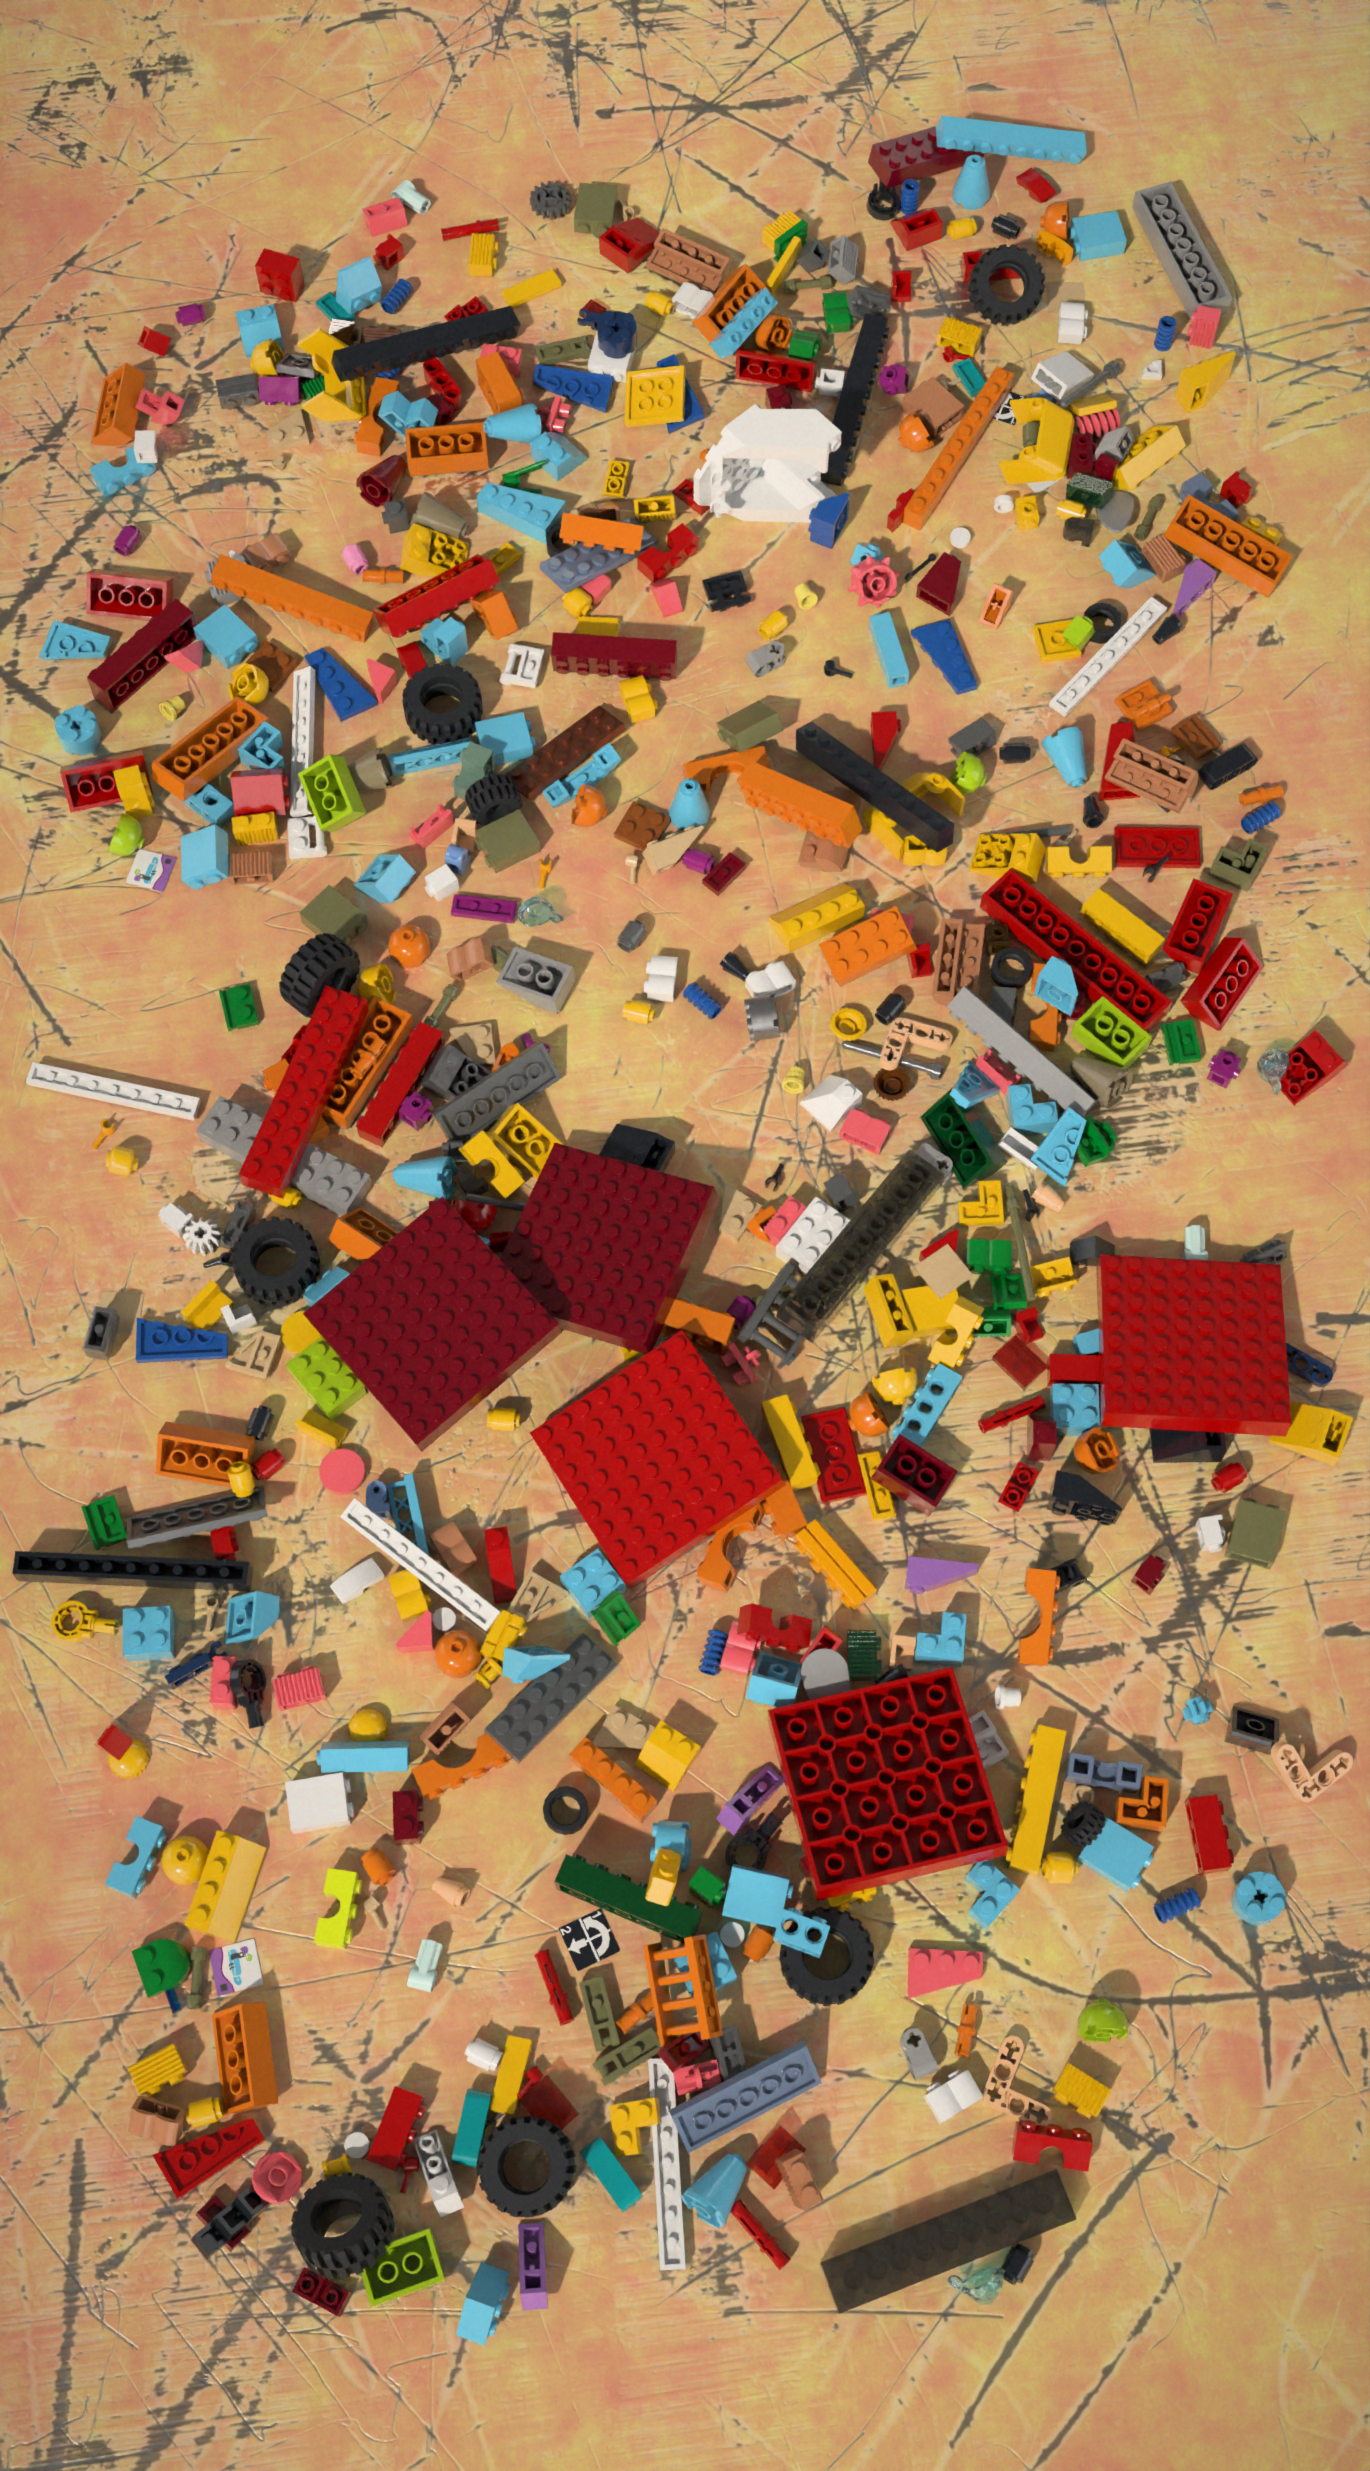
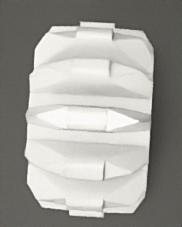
M200 1217L198 1223L191 1220L192 1227L185 1226V1231L187 1232L183 1234L184 1241H187L185 1245L187 1249H192L195 1255L200 1251L205 1256L206 1250L213 1253V1246L220 1247L219 1239L222 1234L219 1232L218 1224H213L212 1219L209 1218L204 1222V1219Z

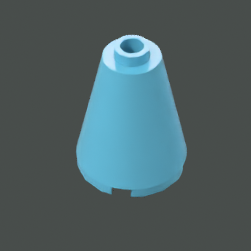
M971 155L966 159L953 187V199L957 205H963L964 209H980L990 199V187L985 160L979 155Z
M528 403L487 417L483 425L484 432L491 438L530 444L541 435L540 414L536 415L535 413L536 405Z
M1069 727L1057 731L1058 735L1053 738L1052 735L1047 736L1041 743L1066 784L1077 788L1084 785V781L1087 780L1083 732L1081 728Z
M684 779L679 784L669 806L670 821L680 830L695 825V827L703 825L704 827L710 816L709 804L699 783L695 779Z
M441 1156L401 1163L393 1170V1180L396 1181L398 1186L439 1199L442 1196L445 1199H451L454 1194L456 1182H452L453 1175H457V1169L453 1157Z
M736 2153L725 2155L681 2196L682 2201L690 2210L694 2207L698 2211L696 2216L715 2228L720 2226L722 2228L726 2224L747 2172L746 2161Z

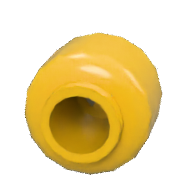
M580 587L565 593L562 598L564 609L575 618L583 615L586 617L593 608L591 606L592 597Z
M114 1146L112 1150H108L105 1167H108V1171L111 1174L128 1177L132 1170H137L139 1158L135 1157V1151L132 1148Z
M1049 1852L1041 1860L1042 1877L1046 1878L1050 1884H1069L1073 1881L1074 1875L1078 1874V1862L1073 1860L1069 1852Z

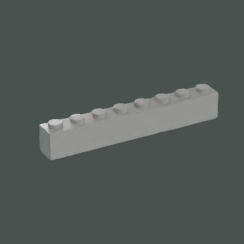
M964 986L947 1005L951 1009L949 1013L956 1020L960 1021L962 1019L967 1023L966 1028L972 1034L976 1035L978 1033L983 1037L982 1042L988 1048L992 1049L994 1047L999 1051L998 1056L1007 1064L1011 1062L1015 1065L1016 1068L1014 1070L1021 1077L1027 1076L1031 1079V1085L1037 1091L1041 1092L1043 1090L1049 1095L1047 1099L1050 1102H1055L1056 1107L1058 1104L1065 1110L1070 1107L1081 1117H1084L1098 1101L970 988Z

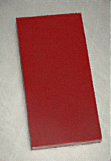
M1114 827L1115 867L1145 868L1156 865L1164 856H1167L1169 860L1160 868L1200 869L1199 828Z
M842 1407L801 1416L806 1442L809 1441L813 1454L810 1455L812 1462H817L820 1470L817 1488L821 1504L866 1495L867 1491L851 1428L848 1423L846 1408Z

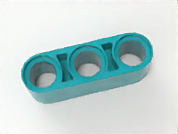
M468 2088L454 2145L452 2163L477 2168L479 2162L477 2160L478 2154L482 2148L485 2135L484 2127L488 2121L493 2093Z
M600 2136L580 2151L582 2157L623 2213L643 2197Z

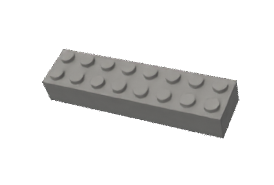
M1171 181L1136 191L1132 209L1190 320L1192 312H1197L1198 305L1221 309L1220 316L1227 314L1232 296Z
M220 1096L196 1131L202 1143L243 1164L264 1119ZM309 1143L290 1186L301 1191L302 1196L339 1216H343L359 1207L371 1189L372 1181L369 1174Z

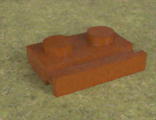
M1196 714L1174 725L1170 731L1195 761L1208 755L1212 750L1218 749L1221 744Z

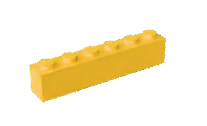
M1038 1724L1035 1731L1031 1730L1028 1744L1032 1745L1031 1754H1026L1024 1768H1028L1026 1777L1022 1776L1019 1791H1023L1022 1800H1017L1014 1814L1018 1815L1017 1824H1012L1010 1838L1014 1839L1012 1848H1007L1005 1861L1009 1862V1870L1037 1876L1039 1873L1065 1742V1730Z

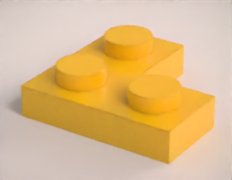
M1001 1180L978 1181L979 1202H958L959 1226L1003 1225L1004 1213Z
M659 2098L610 2105L615 2158L642 2154L639 2128L662 2124Z

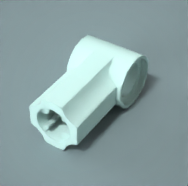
M404 180L391 192L392 198L398 197L402 205H407L419 214L424 215L431 205L430 199L416 191L415 186L409 180Z
M1200 1225L1185 1227V1249L1182 1259L1208 1260V1252L1205 1250V1228Z
M422 1939L415 1965H412L409 1973L408 1987L432 1992L437 1977L436 1968L443 1944Z

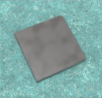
M287 353L276 365V372L309 378H315L319 374V371L314 369L312 357Z

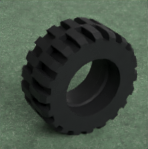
M1006 244L1000 245L998 248L993 247L980 257L970 274V283L968 284L970 302H974L975 306L973 308L976 313L980 311L982 313L981 318L984 320L990 319L991 324L1001 323V326H1008L1009 323L1017 324L1021 320L1028 318L1042 299V294L1045 291V285L1043 284L1045 273H1041L1043 267L1041 263L1035 262L1037 257L1033 253L1031 256L1026 253L1028 249L1024 247L1021 250L1017 249V245L1011 244L1010 247H1007ZM1000 268L1011 269L1021 277L1024 292L1017 301L1003 302L993 295L989 287V279L995 270Z
M437 663L433 664V667L429 668L426 666L422 668L421 672L417 671L412 675L413 680L409 679L407 681L406 688L403 689L402 694L405 720L412 733L417 734L419 739L422 741L427 739L428 743L435 745V742L442 744L466 739L469 737L468 733L472 734L475 732V722L482 720L483 706L478 682L475 678H472L470 672H463V668L457 665L452 667V664L445 663V665H440ZM442 695L452 696L461 701L457 708L447 713H434L425 708L427 702Z
M331 933L318 934L315 938L307 940L305 945H301L296 954L292 955L290 962L286 964L285 971L281 975L282 981L279 982L282 998L308 1018L312 1017L326 985L349 993L360 971V960L357 952Z
M272 1217V1220L266 1221V1218L260 1219L259 1224L254 1225L252 1223L247 1226L248 1231H242L238 1236L240 1242L236 1241L234 1243L231 1261L236 1279L240 1287L243 1288L244 1293L248 1297L253 1296L255 1302L261 1304L265 1301L267 1306H274V1303L285 1306L287 1305L286 1302L290 1300L294 1303L299 1300L298 1296L305 1293L308 1286L317 1282L315 1276H318L320 1273V1257L315 1241L312 1239L310 1232L304 1230L302 1224L299 1222L293 1224L292 1219L286 1217L283 1221L279 1217ZM286 1247L296 1253L297 1259L295 1264L282 1275L265 1276L256 1270L255 1266L258 1258L270 1248Z
M822 1906L816 1907L813 1911L807 1910L803 1913L804 1917L810 1919L816 1916L826 1920V1925L830 1926L829 1933L840 1937L849 1949V1965L846 1971L835 1979L824 1980L815 1977L809 1972L804 1963V1952L781 1944L779 1960L782 1975L785 1977L789 1988L793 1989L801 1999L809 2000L811 2004L816 2005L818 2003L823 2004V2006H831V2004L839 2005L845 2003L846 2000L852 1999L863 1989L871 1974L874 1964V1947L870 1941V1934L867 1929L863 1928L862 1922L858 1918L854 1919L850 1916V1912L846 1910L842 1912L837 1910V1907L831 1906L830 1909H823ZM792 1922L786 1931L788 1933L796 1932L798 1929L797 1924ZM810 1930L807 1933V1937L810 1940L812 1937L820 1934V1932Z
M521 2116L504 2121L491 2131L488 2138H485L482 2143V2151L478 2154L479 2168H477V2176L480 2175L481 2183L479 2185L481 2190L487 2194V2200L490 2203H494L499 2211L509 2213L513 2217L529 2218L551 2211L566 2198L569 2189L573 2186L574 2173H576L577 2165H575L574 2157L576 2155L574 2149L572 2150L571 2141L567 2135H564L562 2129L545 2118ZM523 2141L539 2144L546 2151L550 2160V2172L547 2180L541 2187L533 2191H520L514 2188L504 2174L503 2166L506 2154L515 2144Z
M342 2173V2176L333 2174L328 2176L329 2179L325 2181L321 2179L316 2182V2186L313 2189L309 2188L304 2193V2199L299 2200L296 2205L297 2211L293 2212L291 2219L293 2223L291 2226L293 2241L307 2266L320 2276L326 2275L327 2278L337 2279V2276H340L341 2279L349 2278L350 2274L353 2273L359 2275L364 2272L363 2269L369 2266L371 2268L375 2265L376 2259L378 2257L381 2258L386 2252L385 2246H389L393 2237L391 2233L394 2231L392 2211L380 2187L372 2179L365 2178L364 2175L355 2173L354 2176L352 2173ZM352 2213L361 2214L357 2224L347 2233L337 2237H324L329 2226L338 2218Z

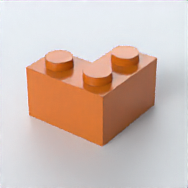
M491 589L489 591H482L477 594L476 598L469 600L476 617L483 619L492 639L499 640L518 630L516 625L518 623L517 618L508 607L510 602L505 593Z
M1144 1776L1140 1784V1799L1119 1797L1116 1800L1114 1822L1123 1828L1162 1832L1166 1828L1169 1779Z

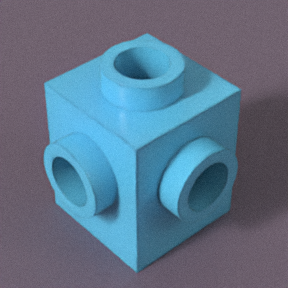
M858 543L849 563L858 565V563L867 559L868 555L874 559L882 560L885 552L879 550L880 547L874 543Z

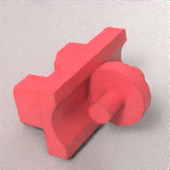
M555 396L552 407L546 405L545 407H540L537 411V415L540 414L541 423H546L547 432L564 434L566 429V420L559 419V417L569 418L571 415V405L562 403L561 396Z
M734 1342L728 1345L730 1350L720 1358L728 1369L736 1363H739L742 1367L731 1374L737 1384L741 1386L749 1381L752 1384L758 1381L749 1364H752L755 1369L760 1366L757 1360L761 1356L759 1350L751 1351L749 1347L743 1349L746 1356L743 1357Z
M717 2059L683 2067L673 2073L678 2095L715 2087L722 2083Z

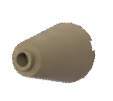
M424 492L417 505L416 514L414 513L410 527L415 523L457 539L460 536L464 538L468 530L466 520L431 493Z
M381 747L372 750L347 765L357 791L390 789L394 787V781L390 782L389 776H393L386 754L380 753L382 751Z
M1083 1055L1075 1057L1070 1064L1071 1074L1108 1109L1117 1106L1123 1099L1120 1097L1123 1090L1127 1092L1130 1088L1133 1075L1128 1069Z

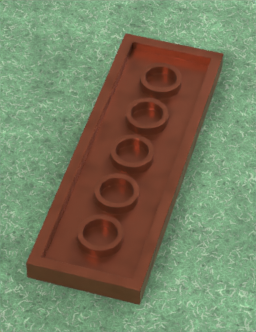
M597 706L505 775H510L514 779L518 791L531 800L626 730L624 723L602 707Z

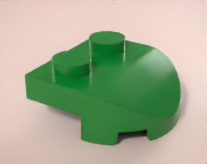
M1094 1116L1084 1117L1087 1121L1075 1152L1085 1167L1103 1161L1115 1148L1114 1145L1117 1138L1115 1131L1106 1121L1101 1123L1094 1120Z
M158 1939L131 1951L148 1998L155 1997L172 1988L177 1989L186 1981L185 1979L192 1966L191 1957L187 1949L183 1945L169 1939Z

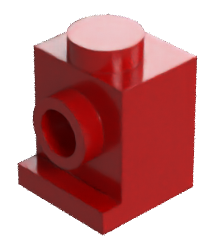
M388 234L387 240L375 248L376 254L373 256L376 264L388 271L404 259L403 244L391 234Z
M1238 471L1223 482L1220 495L1237 509L1241 505L1249 503L1253 497V494L1250 493L1252 487L1246 481L1239 478L1240 473Z
M228 1526L211 1531L210 1535L216 1560L236 1561L235 1551H239V1546L235 1537L237 1534L234 1527Z

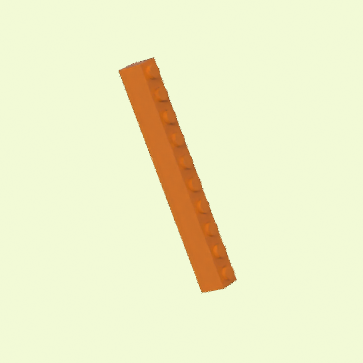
M999 366L995 367L906 505L903 518L904 524L919 531L922 530L1011 391L1014 373Z

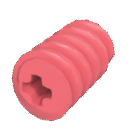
M1117 409L1097 412L1088 416L1084 415L1080 416V418L1076 416L1078 434H1092L1093 439L1094 432L1097 437H1100L1101 431L1105 435L1108 429L1111 431L1116 430V427L1120 426V417Z

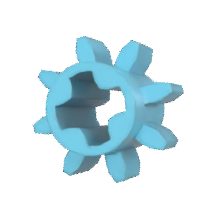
M1202 1696L1185 1702L1186 1708L1182 1710L1185 1721L1191 1720L1193 1725H1199L1210 1720L1209 1714L1213 1711L1210 1700L1204 1702Z

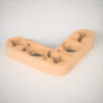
M896 1018L891 1023L879 1064L885 1070L896 1069L906 1042L939 1051H946L951 1047L953 1036L949 1031L907 1018ZM916 1032H925L927 1036L920 1037ZM891 1041H897V1042H899L901 1045L898 1046V1047H895V1046H892V1045L890 1044V1042H891ZM889 1054H893L891 1061H888Z
M1278 1741L1271 1749V1757L1292 1794L1303 1802H1310L1347 1773L1353 1764L1352 1756L1349 1753L1335 1749L1307 1771L1292 1745L1284 1741ZM1283 1749H1285L1284 1755L1287 1759H1289L1288 1761L1285 1758L1281 1757L1283 1755ZM1297 1766L1298 1773L1295 1777L1291 1778L1290 1770L1292 1767ZM1322 1770H1326V1778L1319 1782V1773Z
M1008 2036L1001 2043L982 2092L984 2096L983 2101L988 2106L1020 2121L1030 2120L1036 2122L1037 2117L1032 2114L1028 2115V2119L1024 2117L1030 2103L1033 2105L1032 2111L1038 2113L1040 2110H1043L1044 2116L1047 2117L1046 2121L1036 2122L1037 2125L1047 2126L1052 2120V2113L1046 2105L1009 2089L1022 2057L1024 2044L1020 2038ZM1012 2041L1016 2042V2048L1019 2049V2052H1014L1010 2060H1015L1014 2065L1008 2060L1000 2059L1001 2054L1004 2057L1007 2056L1009 2048L1006 2047V2043L1011 2044ZM1005 2064L1009 2067L1010 2075L1007 2078H1000L996 2074L998 2065ZM992 2078L998 2083L1006 2084L1005 2088L1001 2085L999 2086L997 2094L1000 2096V2099H995L993 2102L990 2101V2095L987 2094V2091H992L996 2084L991 2082ZM1014 2098L1022 2100L1024 2104V2109L1020 2113H1015L1010 2108V2102Z

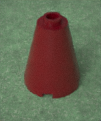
M392 455L361 473L356 481L357 488L360 487L362 491L360 493L361 497L374 507L384 506V503L391 502L406 472L407 465L405 460L398 455Z

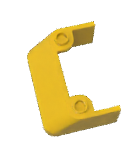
M318 328L299 341L297 345L312 355L314 369L324 374L325 391L302 404V409L324 422L359 420L366 415L364 376L353 381L340 382L331 364L334 350L349 346L323 329Z
M1043 397L1010 400V405L1018 424L1035 421L1040 422L1037 444L1023 448L1019 454V460L999 461V466L1007 485L1056 481L1063 478L1067 470L1074 429L1072 414Z
M917 772L900 784L918 798L928 791L936 793L959 817L963 814L965 797L940 773ZM870 805L863 812L862 821L864 825L900 861L903 856L904 841L892 829L897 823Z

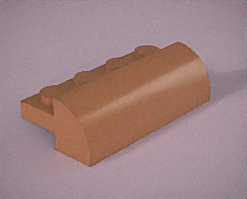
M664 228L654 243L655 248L646 262L647 269L680 284L684 282L693 283L700 290L710 291L713 294L726 281L731 266L729 257Z
M1124 738L1113 756L1115 760L1105 776L1106 781L1176 813H1180L1188 797H1192L1198 782V772Z
M834 787L833 791H822L854 805L858 815L861 799L856 793L842 787ZM807 830L798 863L801 867H820L823 872H842L849 848L842 845L837 846L831 840L821 839L813 832Z
M942 919L932 991L933 999L936 1002L947 1006L964 986L970 988L978 995L986 933L985 924H964L963 919Z

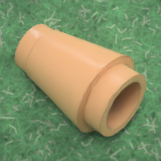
M1042 1182L1031 1196L1035 1199L1034 1202L1056 1212H1059L1065 1204V1201L1048 1184L1045 1185Z
M437 1877L432 1886V1890L436 1891L454 1907H462L470 1894V1889L466 1888L465 1884Z

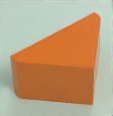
M993 583L978 622L998 629L1010 608L1013 591Z

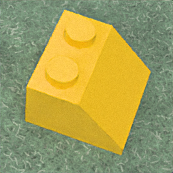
M660 1720L647 1739L634 1766L674 1792L700 1754L701 1746Z

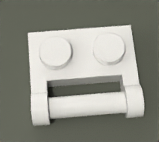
M510 644L504 673L501 674L500 683L503 685L514 684L536 688L545 655L544 649ZM522 655L517 675H513L516 657Z
M315 816L287 819L290 860L324 857L327 855L324 831L320 830ZM315 826L316 830L315 848H311L310 827Z

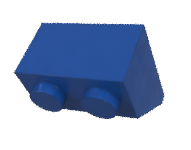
M844 493L819 501L817 507L812 508L809 515L811 523L808 528L810 541L830 549L833 548L848 520L850 494Z

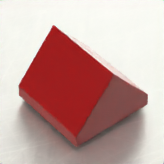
M512 1231L490 1234L491 1250L494 1253L504 1252Z

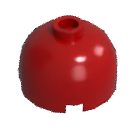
M453 1200L452 1207L476 1234L478 1231L487 1230L493 1224L497 1206Z

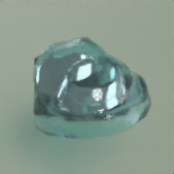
M537 896L523 902L517 914L520 922L530 927L540 926L550 920L555 923H560L564 920V917L553 909L549 901Z
M1281 1048L1266 1050L1257 1062L1258 1075L1262 1080L1270 1083L1275 1095H1278V1092L1281 1090L1280 1079L1287 1071L1290 1063L1288 1053Z
M993 2266L975 2273L966 2280L956 2275H951L947 2281L952 2287L957 2288L960 2293L966 2294L978 2304L991 2305L1002 2288L1004 2274L1000 2267Z

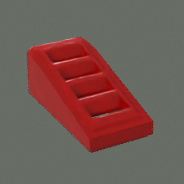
M687 479L672 491L675 496L701 516L710 509V506L698 505L694 501V483Z

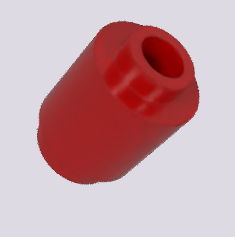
M276 1448L271 1451L267 1450L251 1463L253 1467L251 1472L257 1480L263 1479L267 1481L283 1468L282 1465L286 1463V1460Z
M1239 1462L1229 1463L1212 1473L1211 1484L1216 1491L1226 1493L1243 1483V1479L1247 1478V1474Z

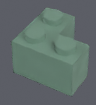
M471 741L467 748H463L460 754L462 771L459 776H455L452 783L455 796L465 800L466 791L472 784L483 777L496 773L493 750Z

